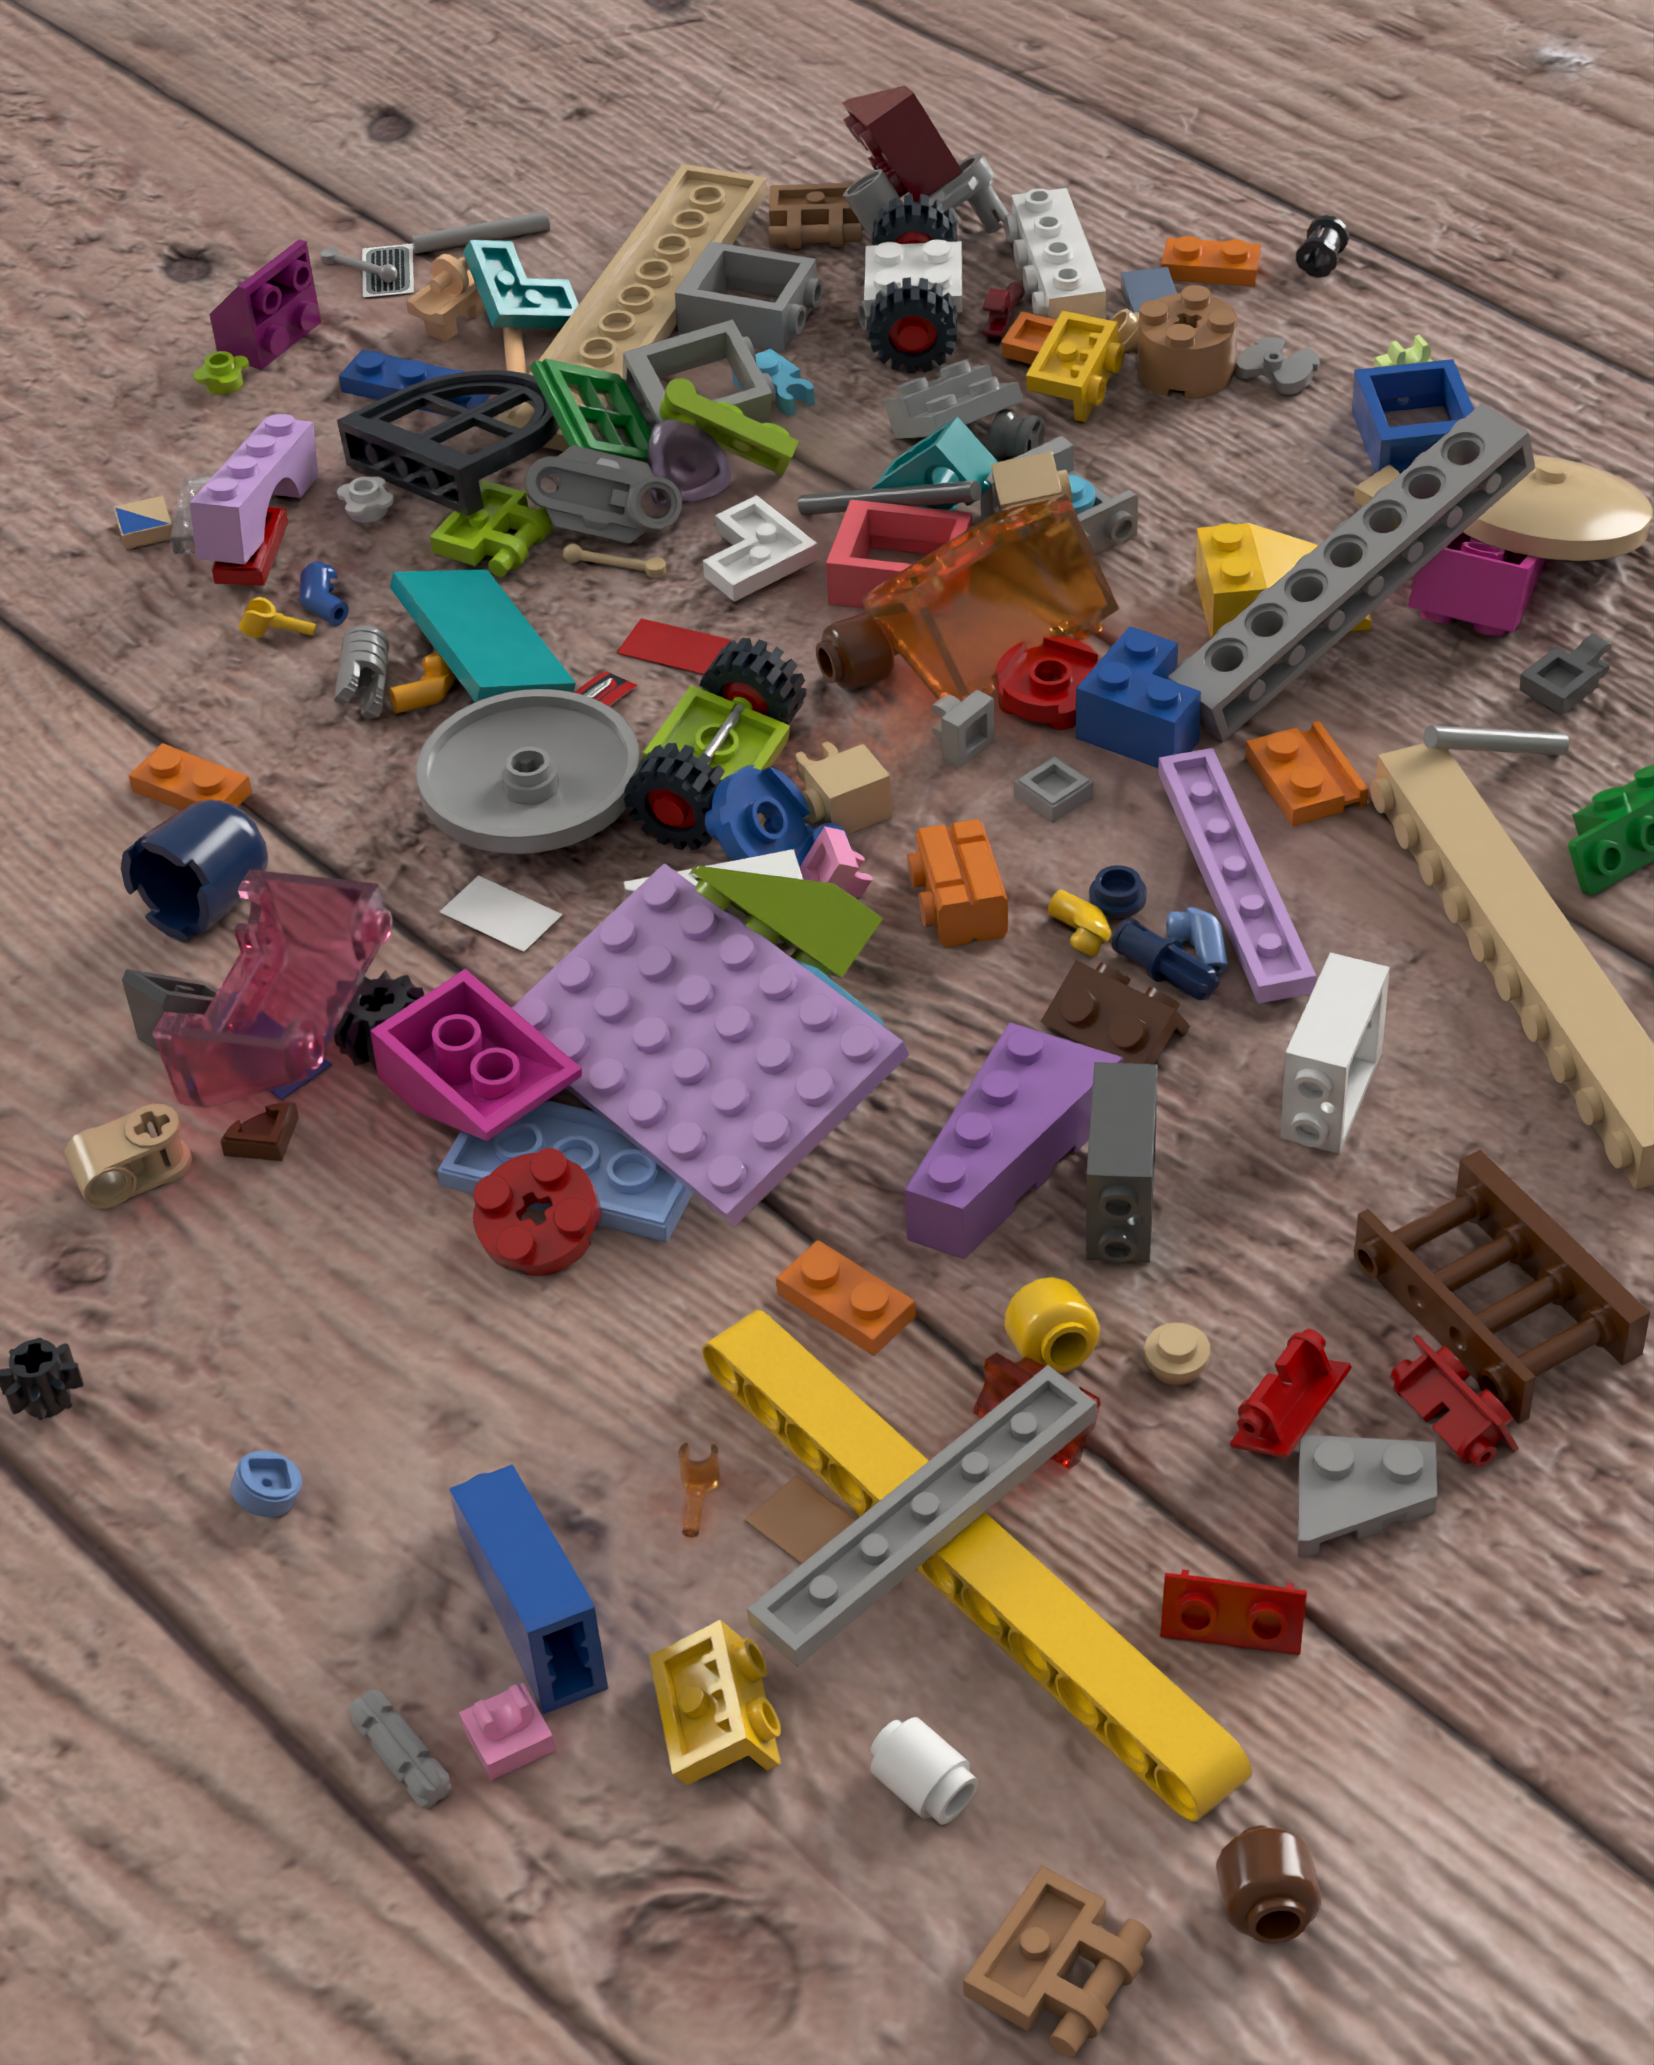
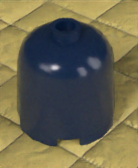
M210 799L188 805L141 836L123 852L120 869L128 894L131 895L137 890L144 903L150 908L151 911L145 915L147 921L167 936L187 941L196 934L206 933L265 879L269 857L266 842L256 824L247 814L233 804Z

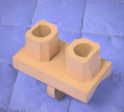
M443 254L437 257L431 264L433 279L430 280L427 286L409 298L406 304L409 314L424 319L425 332L428 336L441 341H448L458 333L457 317L478 318L486 310L466 259L464 257L457 259L452 255Z

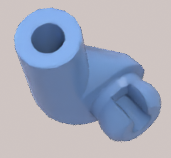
M1186 907L1185 912L1173 911L1167 915L1166 931L1168 938H1176L1180 942L1189 941L1190 945L1195 946L1197 959L1212 967L1216 975L1228 970L1221 924L1215 916L1196 907Z

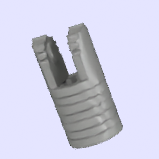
M359 625L345 632L341 643L334 698L335 702L344 706L354 695L362 696L360 714L370 720L379 718L383 708L389 653V640L385 633L378 628Z

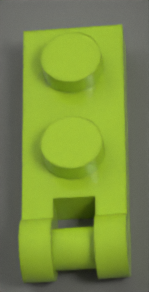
M675 378L669 382L660 404V416L669 425L781 476L784 475L799 440L790 437L789 433L779 425L768 422L759 423L744 416L738 407L723 401L713 402L696 394L695 386L685 378Z

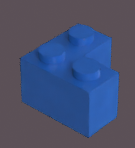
M1129 626L1076 687V739L1158 769L1159 757L1191 752L1199 743L1201 691L1168 679V676L1178 667V643Z

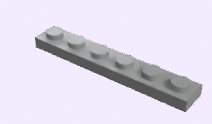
M1047 1365L747 1608L749 1625L798 1667L1096 1421L1097 1402Z

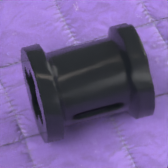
M1324 215L1314 219L1307 230V239L1299 246L1296 252L1298 267L1311 277L1321 278L1328 276L1339 262V253L1344 251L1349 242L1347 226L1334 216ZM1322 228H1325L1321 237H1318ZM1325 255H1326L1327 257H1326V259H1325L1323 265H1321V263H1322V261H1323V259H1324V257H1325Z

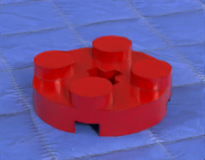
M1058 636L1043 637V646H1034L1026 649V641L1014 645L1002 655L996 668L999 708L1007 714H1015L1026 720L1047 723L1053 729L1067 730L1075 727L1076 687L1096 666L1098 654L1083 642ZM1053 677L1060 679L1057 681H1050Z
M546 1148L537 1153H528L512 1158L496 1168L489 1176L479 1180L474 1188L475 1207L473 1211V1224L483 1248L497 1265L507 1269V1265L512 1269L524 1270L526 1275L545 1276L564 1270L578 1261L591 1245L588 1238L594 1231L596 1221L598 1225L600 1222L601 1205L589 1176L578 1164L566 1159L565 1155L557 1149ZM535 1203H548L552 1205L544 1211L546 1221L542 1224L535 1225L530 1218L522 1220V1216L527 1212L529 1206Z

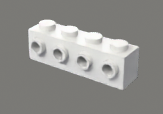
M1067 188L1054 190L1033 189L1027 193L1012 195V214H1007L1004 218L1007 242L1013 243L1017 269L1023 268L1026 295L1032 294L1033 314L1057 320L1063 310L1106 319V290Z

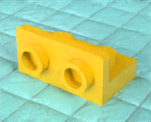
M1062 310L1026 374L1027 390L1073 400L1074 419L1086 422L1093 407L1101 405L1106 392V383L1111 374L1118 373L1122 366L1124 345L1119 343L1118 322Z
M718 1620L649 1655L671 1770L675 1777L688 1786L746 1756H750L767 1771L781 1764L775 1739L781 1734L780 1722L774 1708L766 1699L762 1678L768 1674L767 1665L761 1650L752 1639L741 1638L722 1620Z

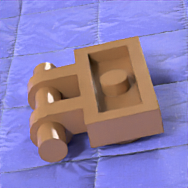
M854 182L771 185L769 194V245L788 244V249H802V244L829 243L830 247H844V242H862V224L843 196L844 192Z
M1041 1865L963 1979L964 1996L1028 2032L1044 2009L1058 2015L1061 2021L1049 2038L1050 2044L1059 2053L1067 2057H1075L1086 2038H1096L1109 2018L1106 2007L1119 1987L1131 1984L1144 1963L1141 1953L1150 1941L1152 1934L1144 1924L1135 1919H1127L1116 1936L1100 1928L1099 1925L1106 1916V1899ZM1079 1956L1089 1960L1096 1966L1082 1989L1064 1980Z

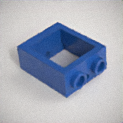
M1454 359L1354 370L1352 413L1374 473L1390 465L1401 474L1412 464L1418 455L1429 450L1451 430L1457 421L1465 418L1474 410ZM1398 398H1406L1402 401L1397 400ZM1444 406L1450 421L1389 427L1384 412Z

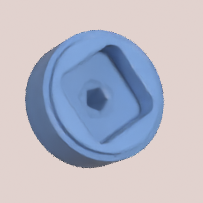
M271 1451L251 1452L238 1462L231 1481V1493L235 1501L252 1514L263 1517L280 1516L291 1510L295 1504L302 1485L301 1473L291 1460L281 1454Z

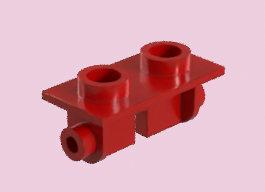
M1305 1329L1302 1333H1294L1288 1340L1287 1347L1274 1363L1278 1375L1267 1373L1249 1399L1244 1400L1239 1406V1419L1237 1420L1239 1431L1230 1441L1231 1448L1288 1458L1352 1369L1351 1364L1328 1360L1324 1350L1326 1341L1319 1332Z
M1418 1334L1412 1338L1422 1355L1414 1362L1409 1359L1403 1360L1393 1368L1390 1378L1394 1381V1392L1399 1397H1402L1426 1423L1444 1407L1449 1410L1432 1428L1465 1464L1473 1463L1478 1468L1488 1464L1494 1458L1497 1451L1494 1445L1500 1440L1513 1452L1518 1450L1519 1447L1506 1427L1513 1420V1417L1495 1395L1488 1389L1477 1395L1464 1382L1470 1376V1373L1446 1346L1443 1345L1434 1352Z
M1182 1569L1181 1574L1165 1573L1160 1637L1300 1655L1307 1591L1294 1589V1583H1287L1285 1588L1189 1575V1570Z

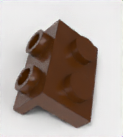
M1077 960L1040 1021L1048 1030L1072 1042L1123 1057V1063L1155 1064L1172 1033L1175 1032L1185 1037L1190 1028V1025L1177 1012L1180 1003L1171 996L1153 987H1149L1144 994L1129 987L1128 984L1131 979L1112 966L1100 962L1095 970Z

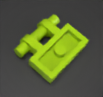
M483 480L479 485L484 508L469 516L454 510L430 536L431 549L433 554L474 566L486 554L493 556L488 563L489 570L494 575L503 577L510 569H518L529 556L528 549L534 543L544 541L552 531V522L545 509L541 507L538 509L528 507L526 492ZM509 529L517 530L514 535L506 534Z

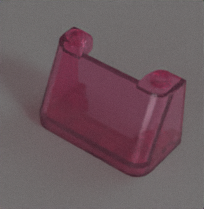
M251 869L248 871L238 888L241 898L250 899L248 924L238 923L233 930L241 952L204 1015L187 1012L185 1014L164 1012L152 1032L175 1096L180 1104L205 1109L302 1081L307 1079L312 1071L321 1065L325 1047L380 949L381 944L387 943L391 935L392 915L388 909H385L378 883Z

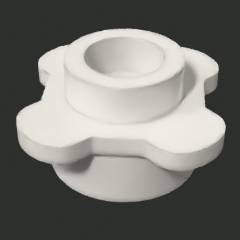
M381 477L357 478L350 484L340 486L337 490L338 498L346 503V513L356 522L369 523L381 519L386 515L388 507L394 502L393 494L386 492L384 489L386 484L385 480Z

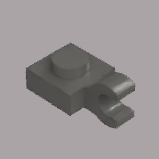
M1591 634L1570 654L1556 646L1520 674L1519 690L1557 713L1565 714L1598 688L1599 679L1608 672L1610 667L1608 663L1600 658L1611 649L1612 643L1596 634Z

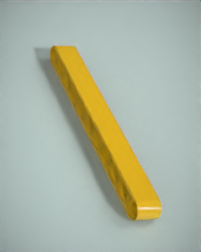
M756 1309L702 1346V1355L708 1370L722 1388L860 1517L929 1461L765 1312ZM986 1512L916 1568L1184 1819L1191 1822L1198 1821L1251 1778V1764L1240 1744Z

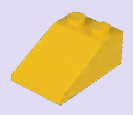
M1224 523L1212 527L1197 528L1195 580L1210 638L1212 639L1224 624L1231 622L1251 605L1263 590L1270 588L1290 571L1302 556L1313 551L1318 545L1251 523ZM1370 614L1351 631L1370 630L1372 624Z

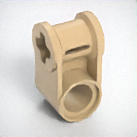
M165 1104L142 1106L133 1113L104 1125L83 1130L68 1142L64 1150L65 1159L84 1200L89 1206L96 1209L116 1207L136 1195L160 1185L175 1182L188 1172L191 1167L192 1156L187 1144L179 1139L180 1119L172 1107ZM149 1122L153 1123L157 1135L155 1138L150 1136L147 1127ZM162 1150H166L170 1162L168 1166H165L160 1154Z

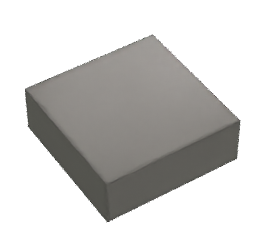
M1053 756L1014 781V796L1054 823L1093 797V782L1056 756Z

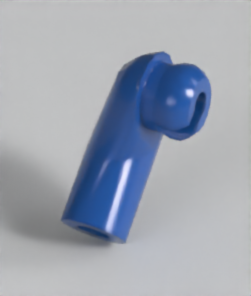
M319 561L310 563L303 569L300 575V603L303 608L331 625H340L347 618L349 607L346 602L329 593L335 588V585L330 583V579H338L337 572L331 565L323 564Z

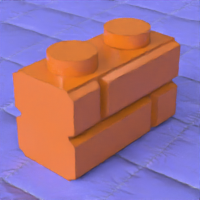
M979 819L955 822L950 828H947L945 824L919 828L918 832L915 833L916 853L907 854V865L912 887H923L924 892H919L918 894L920 914L924 927L935 926L939 943L944 948L969 944L974 938L978 942L1004 938L1006 933H1008V899L983 822H980Z

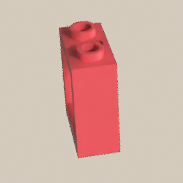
M850 500L826 561L828 604L952 618L958 598H966L970 581L969 566H977L980 556L981 537L980 535L973 534L972 513ZM871 548L944 556L940 567L867 559Z

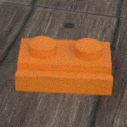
M1320 721L1313 722L1312 729L1300 732L1295 727L1246 741V760L1292 827L1344 812V806L1356 803L1359 808L1367 806V786Z

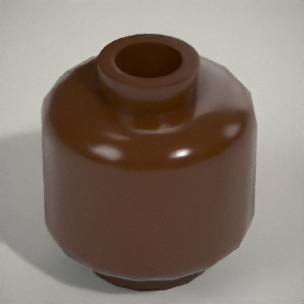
M868 612L827 626L823 631L821 642L816 645L817 662L824 678L831 684L836 682L839 687L847 691H853L889 677L895 666L894 656L900 652L899 640L893 627L889 624L883 625L877 616Z
M1265 1825L1254 1826L1244 1830L1221 1850L1216 1861L1218 1882L1226 1918L1238 1932L1253 1937L1262 1943H1283L1298 1937L1316 1917L1321 1907L1320 1887L1310 1848L1300 1836L1280 1828Z

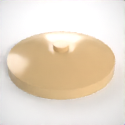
M1533 455L1536 468L1463 531V533L1481 542L1518 554L1555 560H1599L1627 554L1640 547L1648 537L1653 510L1649 500L1640 490L1611 473L1574 461Z

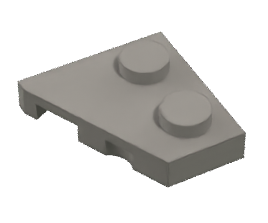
M1303 1435L1300 1439L1297 1557H1310L1318 1554L1321 1542L1353 1532L1358 1540L1381 1532L1391 1523H1407L1435 1513L1437 1503L1436 1442Z

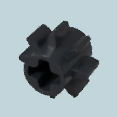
M37 1338L26 1341L15 1349L9 1350L10 1368L0 1370V1387L3 1395L7 1398L11 1413L15 1415L25 1410L29 1415L38 1418V1420H43L44 1418L61 1413L65 1408L69 1409L72 1407L70 1389L84 1386V1381L79 1365L74 1362L67 1343L56 1348L51 1342Z

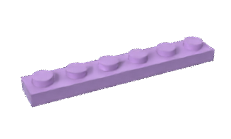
M1208 748L1159 757L1158 775L1257 1003L1312 994L1316 985V974L1214 749Z

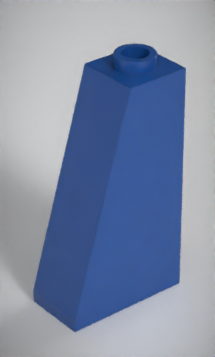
M513 1464L491 1473L476 1475L467 1482L449 1488L458 1532L543 1715L608 1689L595 1606Z

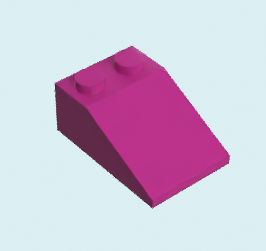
M1462 532L1415 573L1408 607L1421 610L1420 616L1429 621L1451 623L1453 618L1472 622V629L1477 632L1492 636H1503L1505 631L1514 632L1521 623L1546 558L1503 550L1481 542Z
M466 969L370 1030L378 1078L415 1112L485 1141H488L582 1077V1068Z

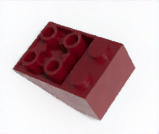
M906 86L850 98L842 103L849 113V116L843 119L855 140L858 143L860 142L866 151L870 152L871 156L868 157V160L873 169L883 170L900 198L905 194H912L913 202H920L921 194L930 196L963 173L916 95Z

